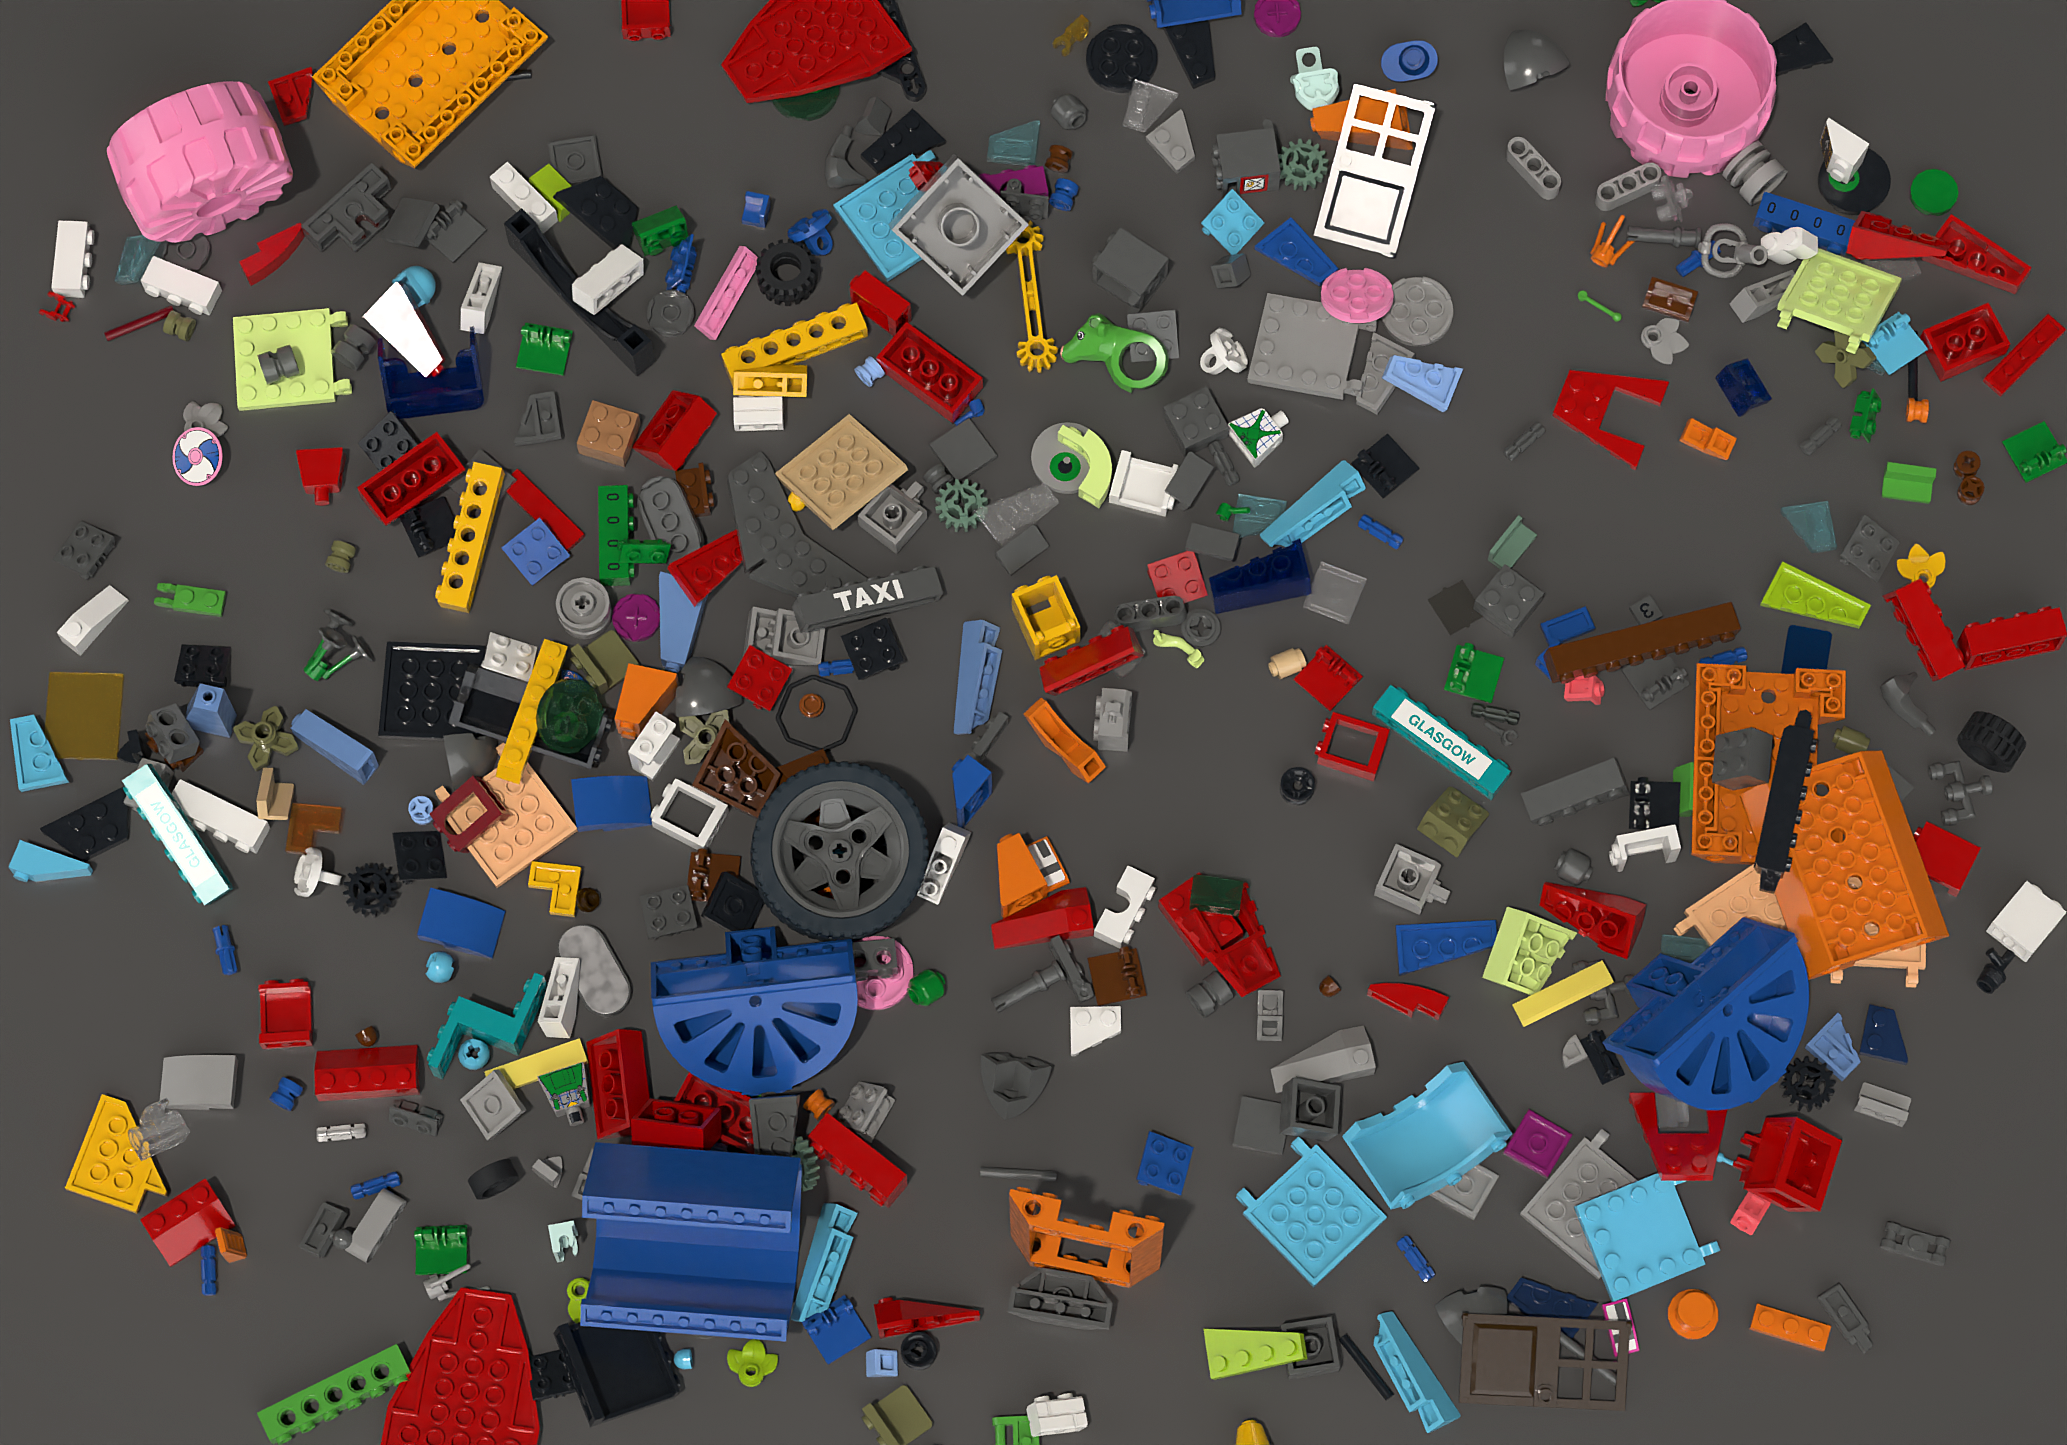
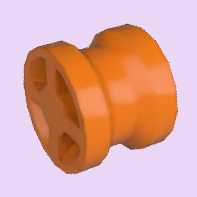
M1908 398L1906 422L1919 420L1920 423H1926L1929 400L1922 399L1921 401H1916L1914 398Z
M818 1089L806 1100L803 1108L806 1111H811L814 1114V1118L819 1121L832 1109L835 1102L832 1099H827L824 1096V1092Z

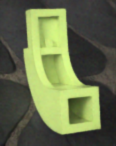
M1062 425L1058 431V441L1081 454L1089 465V472L1079 487L1078 496L1100 508L1111 486L1112 463L1109 451L1104 442L1090 429H1088L1083 437L1082 433L1076 428H1068Z

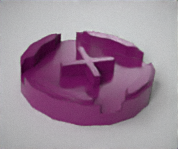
M1258 0L1255 5V24L1262 33L1270 37L1280 38L1288 36L1296 30L1300 23L1301 11L1297 0Z
M628 594L621 598L614 606L612 615L613 627L618 635L627 641H645L654 636L659 629L660 609L655 600L648 595Z

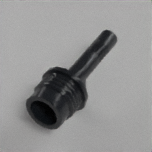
M1994 948L1986 952L1987 957L1994 965H1985L1984 970L1976 981L1977 986L1983 992L1992 994L2006 981V975L2003 971L2015 957V953L2012 950L2008 949L2002 957L1999 956Z

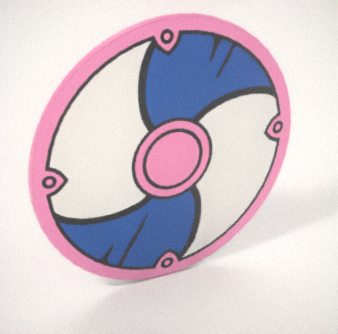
M200 427L191 428L185 431L176 441L173 449V465L177 475L185 483L193 486L205 485L216 477L221 468L223 458L222 447L218 438L210 430Z

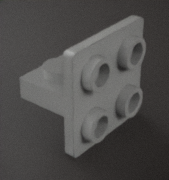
M859 1081L852 1088L850 1097L845 1106L838 1112L836 1120L863 1141L871 1143L894 1104L895 1099L886 1094L888 1090L885 1087Z

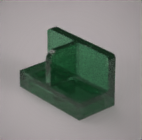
M1194 875L1189 910L1197 907L1198 911L1239 917L1243 881Z

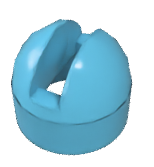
M691 1348L681 1349L675 1354L674 1363L678 1368L684 1370L693 1368Z

